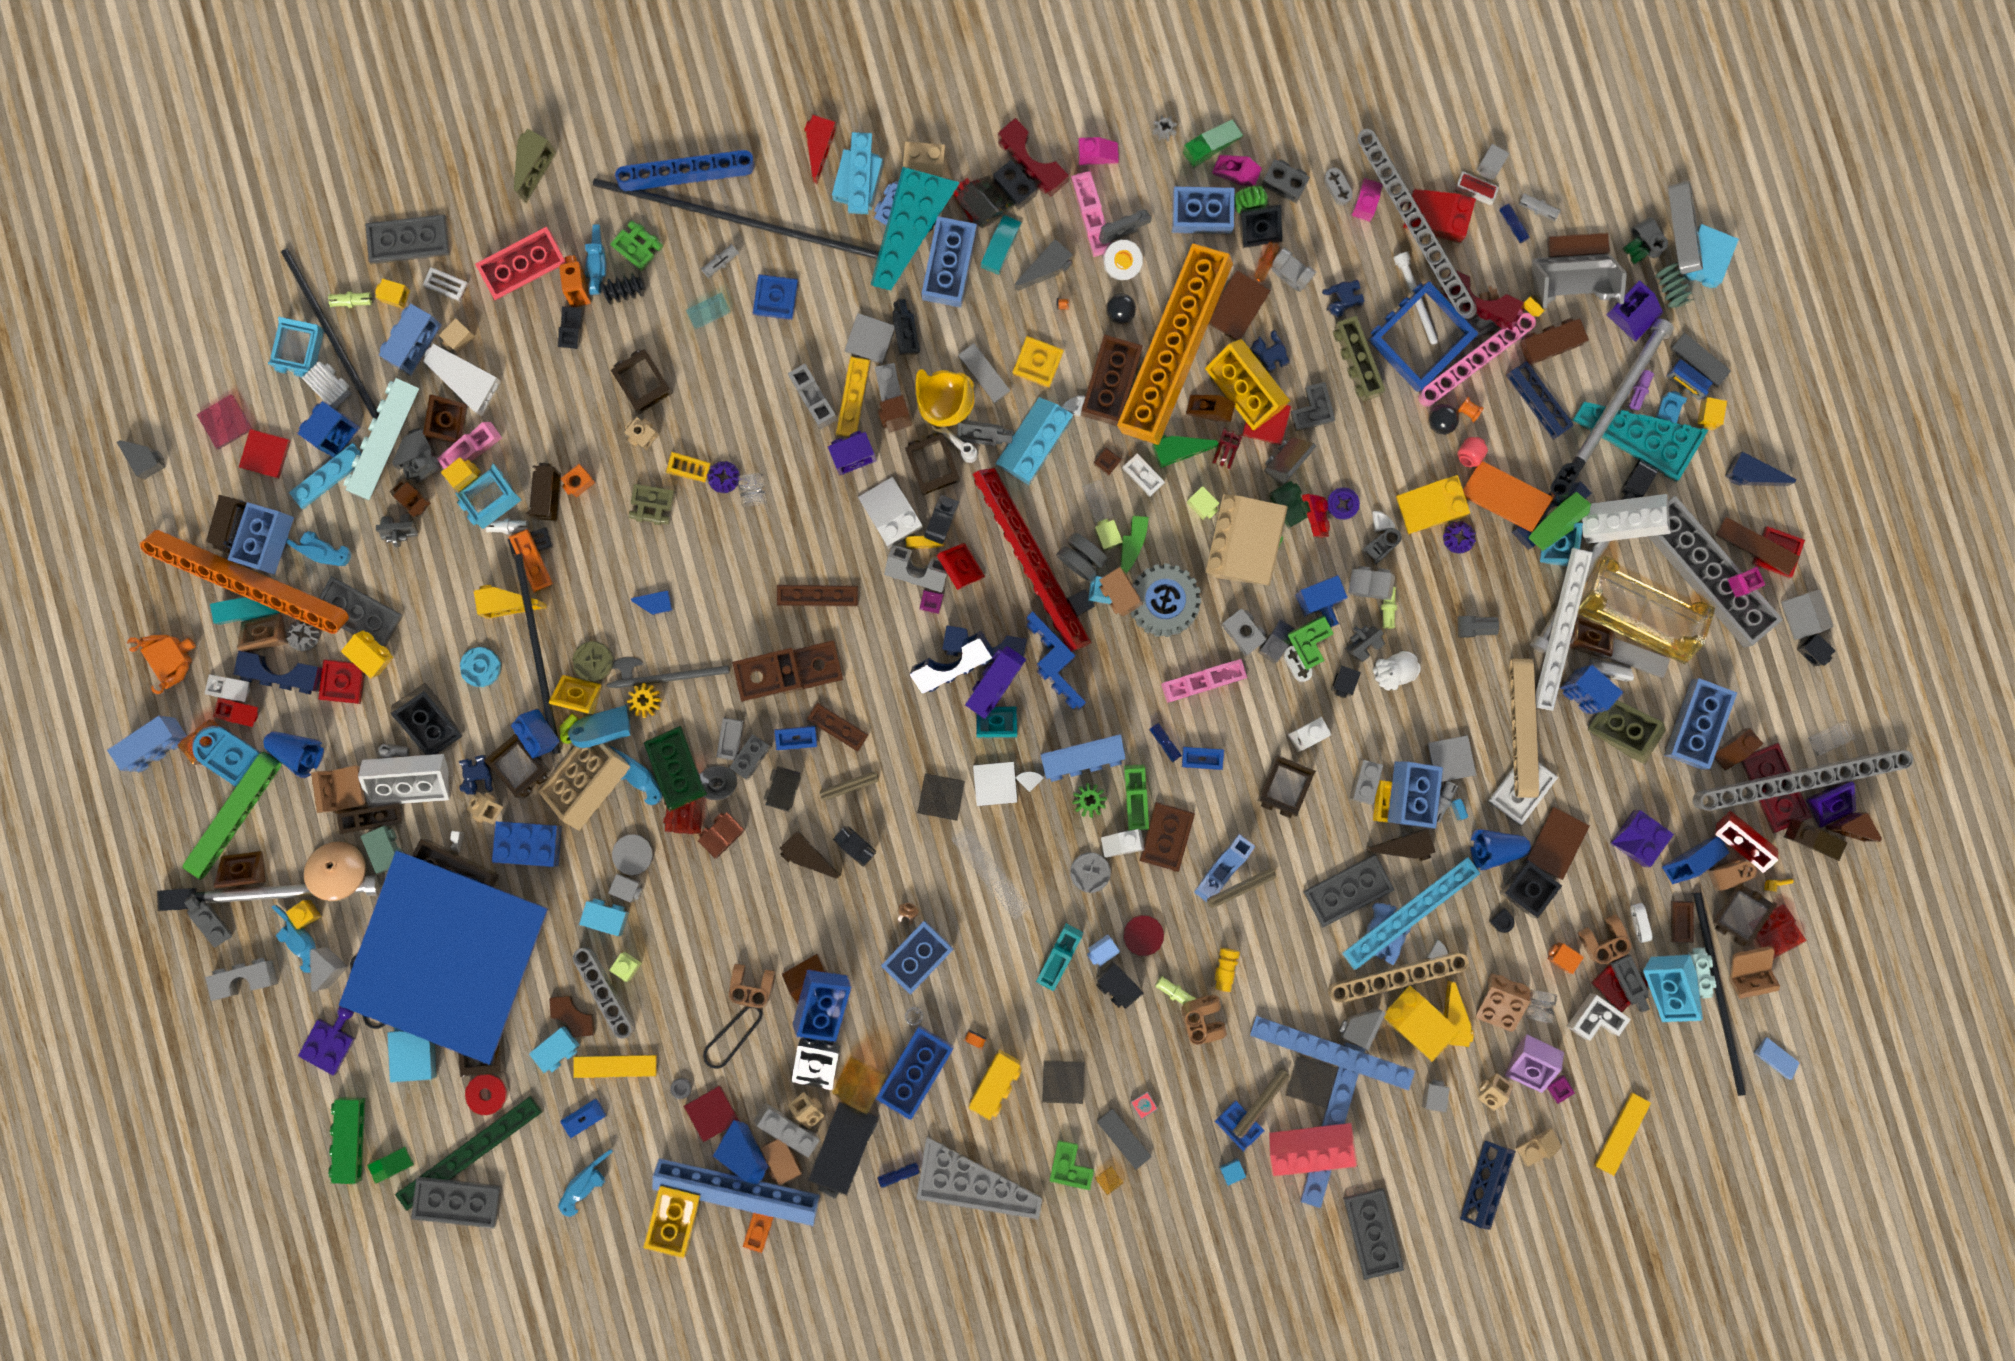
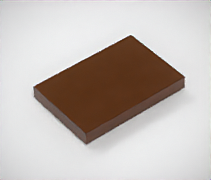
M1236 270L1217 302L1209 325L1236 341L1242 339L1271 290Z
M1155 802L1144 842L1145 850L1141 852L1139 861L1179 872L1195 813Z
M1552 807L1525 860L1531 861L1541 870L1563 880L1590 825Z

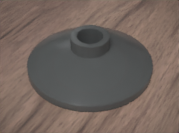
M713 766L700 773L707 795L703 796L704 798L722 800L732 795L737 788V777L727 767Z

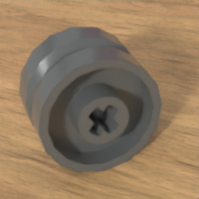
M1073 532L1067 540L1071 548L1062 546L1056 556L1081 578L1091 582L1097 574L1093 566L1102 568L1108 561V558L1092 542Z

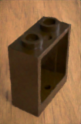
M645 349L633 352L629 359L617 362L613 366L614 368L611 369L612 374L638 414L673 394ZM645 359L661 383V386L635 400L620 374Z
M933 433L926 437L927 440L921 442L915 440L908 443V447H905L923 496L960 482V477L943 433L940 435ZM940 442L952 473L923 483L912 453Z
M503 1032L495 1051V1064L468 1066L467 1056L458 1053L460 1077L498 1074L506 1071Z

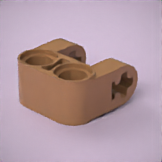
M1732 860L1707 870L1714 889L1719 891L1751 880L1757 872L1753 863L1741 860Z
M1616 914L1605 919L1612 937L1600 943H1597L1595 936L1588 927L1578 932V936L1587 954L1596 963L1607 964L1628 954L1631 950V943L1626 930ZM1621 940L1623 947L1620 951H1617L1615 947L1616 942ZM1603 949L1605 953L1604 957L1601 960H1599L1597 957L1598 950Z
M735 964L730 981V1000L743 1006L754 1008L766 1007L773 990L776 972L765 969L760 989L742 986L745 965ZM738 989L744 991V998L742 1000H735L734 993ZM758 993L764 994L765 1000L762 1004L754 1002V997Z
M1216 995L1201 997L1182 1005L1181 1013L1185 1030L1190 1041L1195 1045L1217 1041L1225 1038L1227 1035L1223 1022L1205 1024L1204 1015L1218 1012L1221 1009L1220 999Z

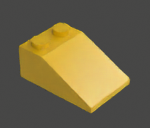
M1458 475L1396 496L1408 534L1457 520L1470 514Z
M492 585L479 586V590L473 591L477 615L490 619L525 612L522 595L492 587ZM531 598L533 610L547 608L545 603Z
M1411 986L1387 1009L1384 1019L1432 1062L1460 1032Z
M660 1185L643 1248L684 1258L689 1249L700 1195Z

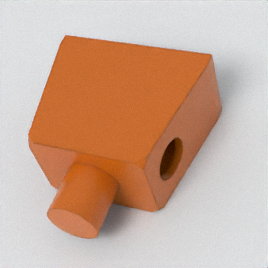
M566 256V264L559 266L563 294L571 307L591 304L587 280L581 264L577 261L576 256Z

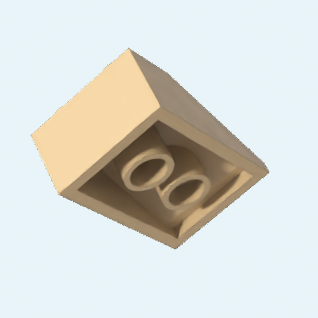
M905 142L903 166L944 177L945 145Z

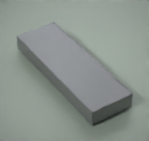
M975 343L958 355L994 404L1010 393V389Z
M1613 638V655L1608 658L1660 678H1664L1670 658Z

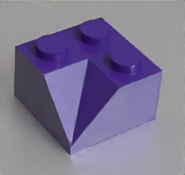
M854 432L850 434V438L842 440V438L836 439L831 442L830 446H827L839 476L877 461L866 432Z
M1633 810L1610 844L1642 867L1651 868L1674 834L1643 811Z

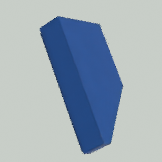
M669 591L631 598L633 603L652 615L673 611Z

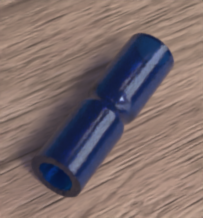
M1507 204L1499 209L1518 242L1521 244L1528 240L1530 236L1519 221L1511 205Z
M1160 723L1149 729L1171 762L1182 756Z
M914 1162L898 1170L880 1175L877 1178L882 1189L900 1180L920 1174L917 1163Z

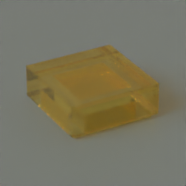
M1112 1166L1095 1177L1106 1195H1109L1124 1184Z

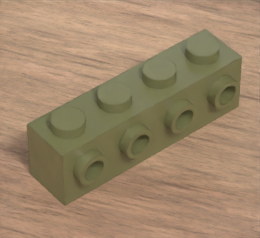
M1357 315L1337 322L1333 335L1336 342H1340L1342 348L1340 353L1343 360H1346L1348 363L1347 371L1349 377L1355 381L1356 386L1354 388L1357 397H1361L1362 402L1382 395L1385 388Z

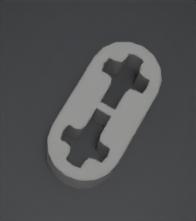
M1329 169L1324 176V183L1338 205H1347L1353 195L1352 189L1339 169ZM1331 174L1333 176H1338L1336 180L1338 185H1336L1334 180H1329ZM1340 190L1342 193H1347L1346 199L1343 197L1339 198Z

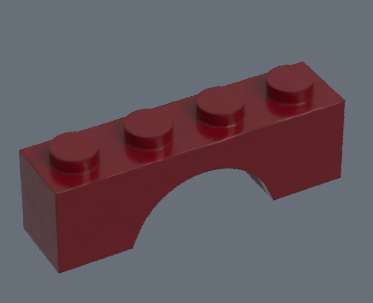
M1015 117L998 132L999 141L997 142L1004 151L1008 150L1011 153V158L1015 163L1022 165L1028 178H1034L1038 183L1037 186L1040 191L1052 197L1069 182V175L1056 161L1039 163L1029 156L1025 147L1029 139V131Z
M1456 270L1476 304L1478 316L1488 321L1490 319L1496 322V325L1502 329L1508 328L1513 330L1525 310L1524 302L1508 294L1493 301L1479 299L1471 291L1470 276ZM1441 286V294L1449 301V303H1452L1449 297L1447 296L1445 290ZM1454 287L1452 289V295H1458L1461 291V287ZM1466 303L1462 306V309L1467 312L1471 308L1470 303Z

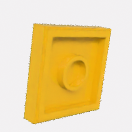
M1026 336L1012 374L1050 388L1064 350Z

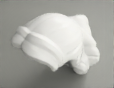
M1401 651L1392 655L1387 660L1378 659L1376 666L1372 670L1375 680L1379 682V686L1389 691L1391 689L1397 690L1399 685L1414 681L1420 673L1421 666L1413 653Z

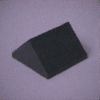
M1281 204L1240 211L1238 223L1243 248L1283 242Z

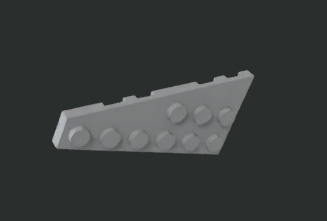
M926 1137L917 1193L918 1200L1039 1219L1042 1203L1041 1196L930 1137Z

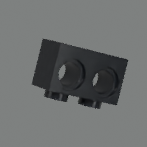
M1010 160L993 174V181L1015 207L1020 210L1037 196V184L1032 178L1028 179L1023 174L1024 169L1019 163L1015 164ZM1013 173L1015 178L1009 180L1005 178V175ZM1026 188L1028 193L1022 195L1018 193V190Z

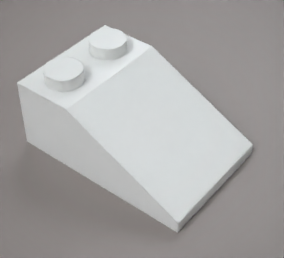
M893 477L858 497L888 549L923 529L921 522Z

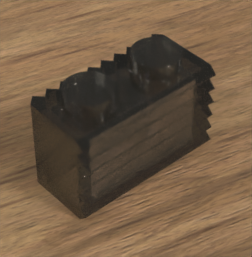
M777 766V769H773L770 776V781H773L771 788H767L764 795L766 805L791 812L802 773Z

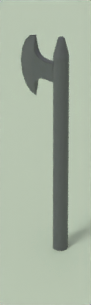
M625 657L614 661L612 668L621 671L622 680L608 683L607 687L623 688L642 685V683L653 684L729 674L730 669L729 665L632 678L633 668L643 665V663L637 658Z

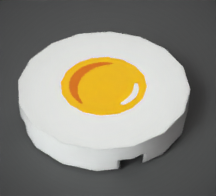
M1118 240L1111 243L1105 249L1103 254L1104 268L1110 277L1116 280H1128L1135 277L1141 269L1143 256L1135 243L1129 240Z

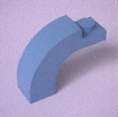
M1239 834L1213 863L1201 879L1194 893L1206 902L1209 897L1220 893L1230 877L1247 860L1256 846Z

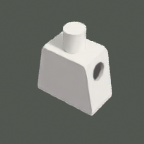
M1321 716L1289 733L1288 736L1296 751L1299 752L1331 736V732Z

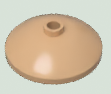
M331 842L319 847L309 857L304 868V881L307 888L313 895L326 901H337L350 896L360 887L366 874L364 856L355 846L346 842ZM333 864V867L328 869V866Z

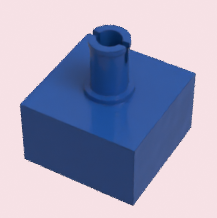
M1339 575L1302 589L1295 594L1304 617L1319 611L1325 616L1330 627L1339 624L1332 607L1348 598Z

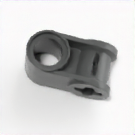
M1648 217L1631 228L1634 238L1640 237L1643 241L1642 246L1650 251L1649 257L1657 258L1667 248V238L1663 235L1652 217Z
M1390 528L1362 550L1364 552L1367 551L1376 565L1401 542V533L1395 528ZM1388 533L1395 535V543L1387 541L1386 536Z

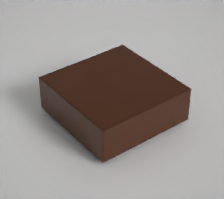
M1105 448L1093 464L1110 476L1122 459L1108 448Z

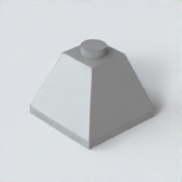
M1375 1007L1349 1016L1347 1020L1342 1021L1339 1028L1341 1032L1339 1036L1369 1050L1386 1012Z

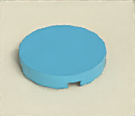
M486 647L472 648L463 655L460 661V673L468 684L475 687H486L498 679L501 673V662L497 654Z

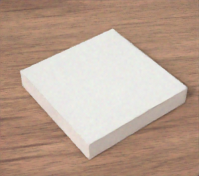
M1014 762L973 765L977 806L1017 803Z

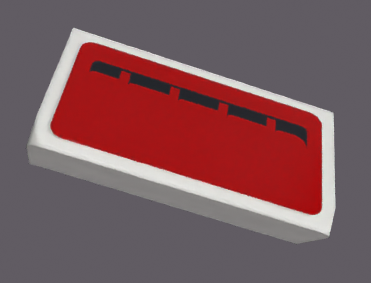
M1462 171L1454 190L1491 206L1499 187Z

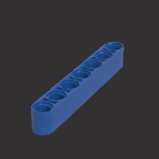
M747 150L621 166L616 170L615 177L621 190L632 191L745 176L754 171L755 165L752 154ZM742 161H749L746 165L741 164ZM724 163L730 164L728 167H721ZM703 166H709V169L702 170L701 168ZM685 168H686V169H690V170H689L688 172H686V173H682V172H681V171H682L683 169H685ZM664 171L670 172L668 175H661ZM650 174L647 178H642V175ZM626 176L630 177V178H629L628 180H626V181H622V180H621L623 177H626Z

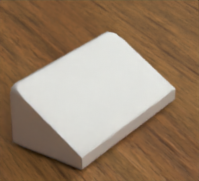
M1595 658L1590 660V665L1596 667L1608 678L1625 682L1634 679L1632 669L1629 666Z

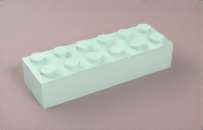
M397 378L394 382H389L385 391L388 394L386 401L382 399L377 408V412L380 413L378 419H372L368 428L372 432L369 438L364 437L360 446L363 452L361 456L356 455L352 464L355 470L352 475L348 473L343 484L347 486V492L369 501L419 388Z

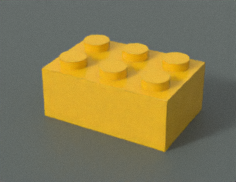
M998 1049L972 1096L968 1108L988 1120H991L992 1116L997 1117L1002 1107L1000 1103L1002 1098L1007 1099L1012 1089L1010 1083L1013 1079L1016 1081L1022 1071L1020 1060Z

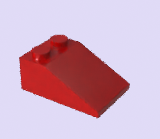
M1414 189L1412 197L1435 236L1461 243L1466 237L1476 199L1457 193ZM1416 219L1412 227H1418L1421 224V219ZM1404 222L1403 228L1408 229L1406 223Z

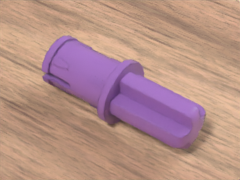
M1644 370L1640 375L1637 385L1633 387L1634 393L1629 403L1631 409L1639 410L1646 394H1649L1648 388L1654 377L1653 372Z

